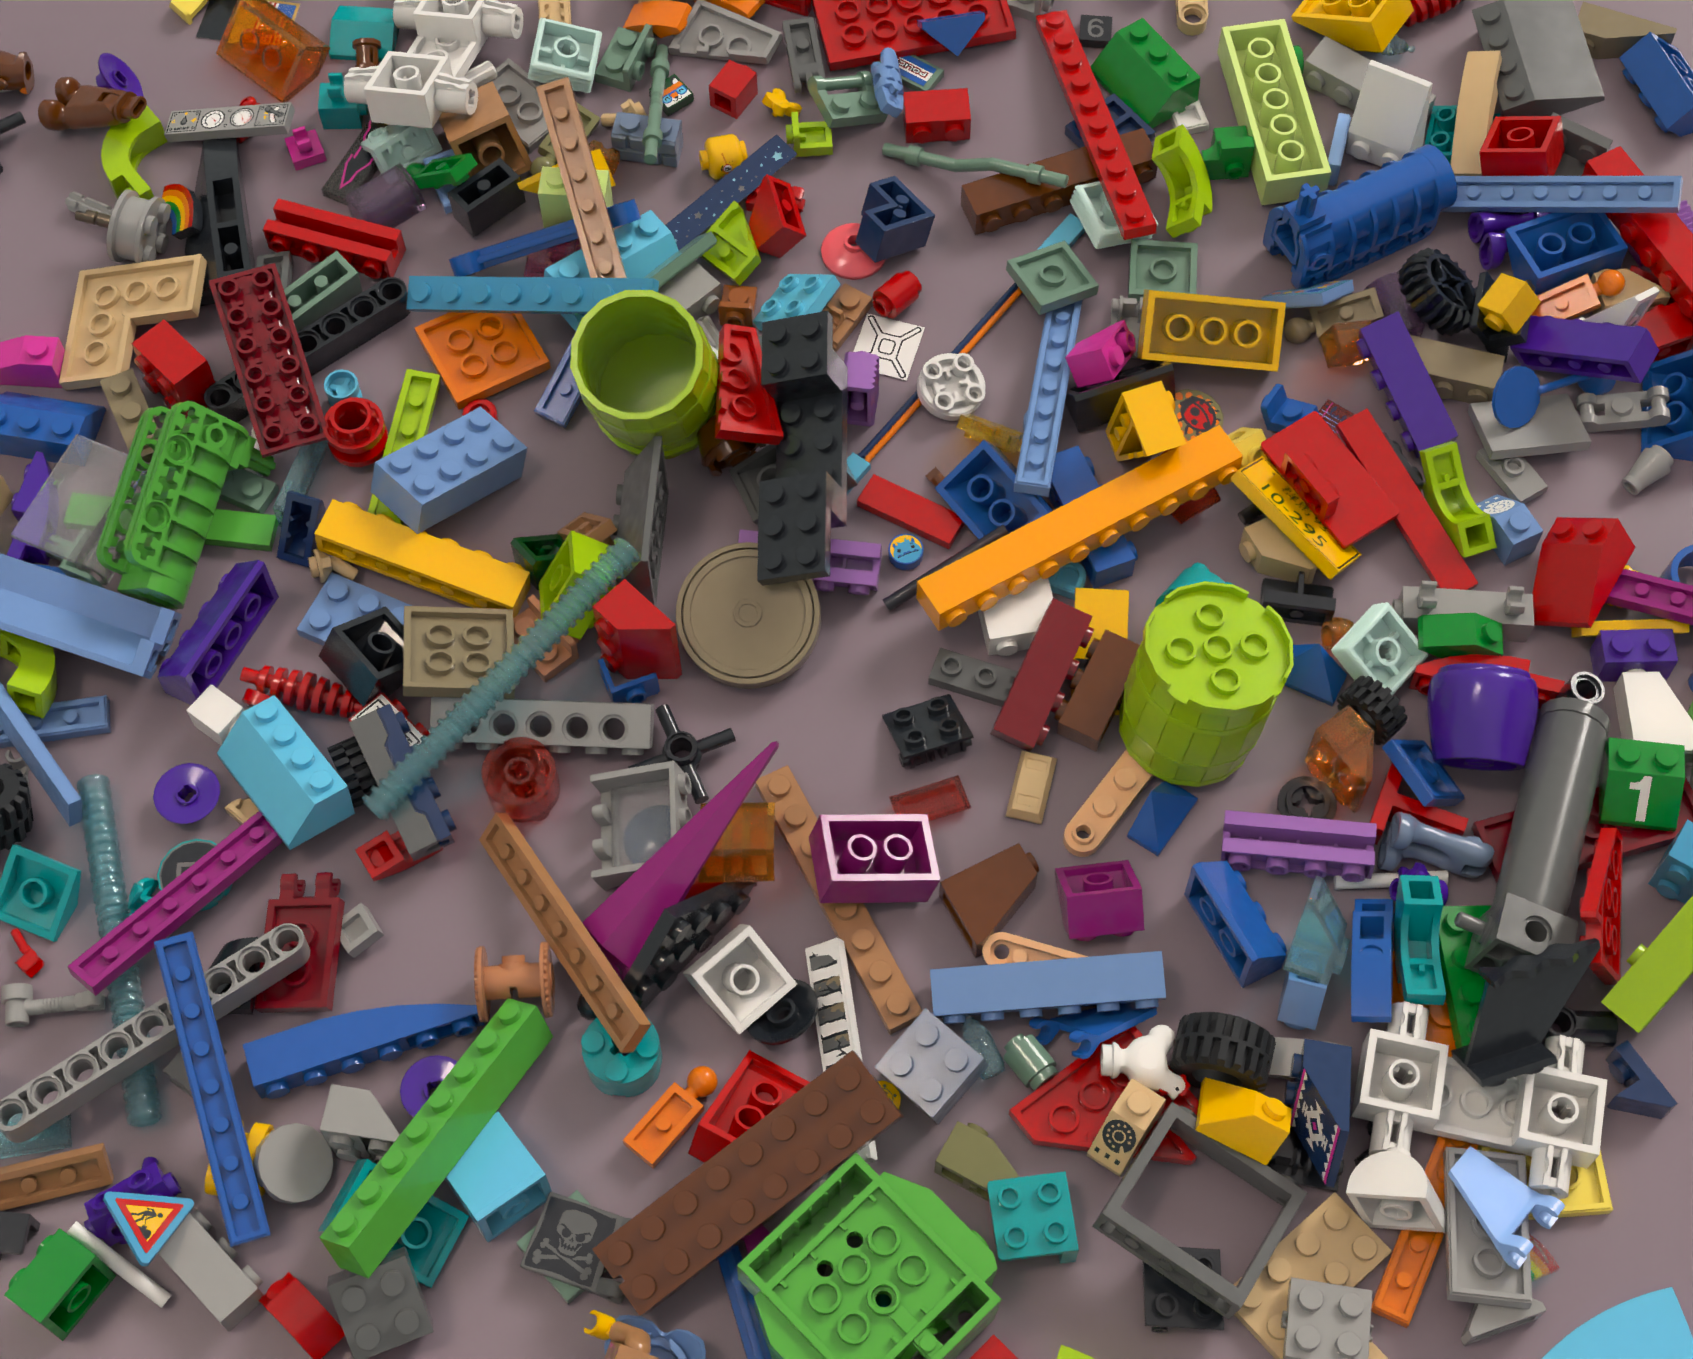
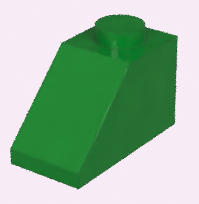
M1478 613L1421 615L1418 617V649L1439 658L1469 654L1503 656L1502 623Z

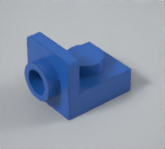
M1275 384L1270 393L1263 398L1260 407L1267 430L1274 432L1283 430L1313 411L1319 413L1317 405L1287 398L1284 386L1281 384Z

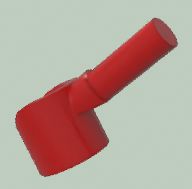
M18 928L13 929L10 934L19 951L23 954L15 964L29 978H32L43 968L44 962L27 944Z

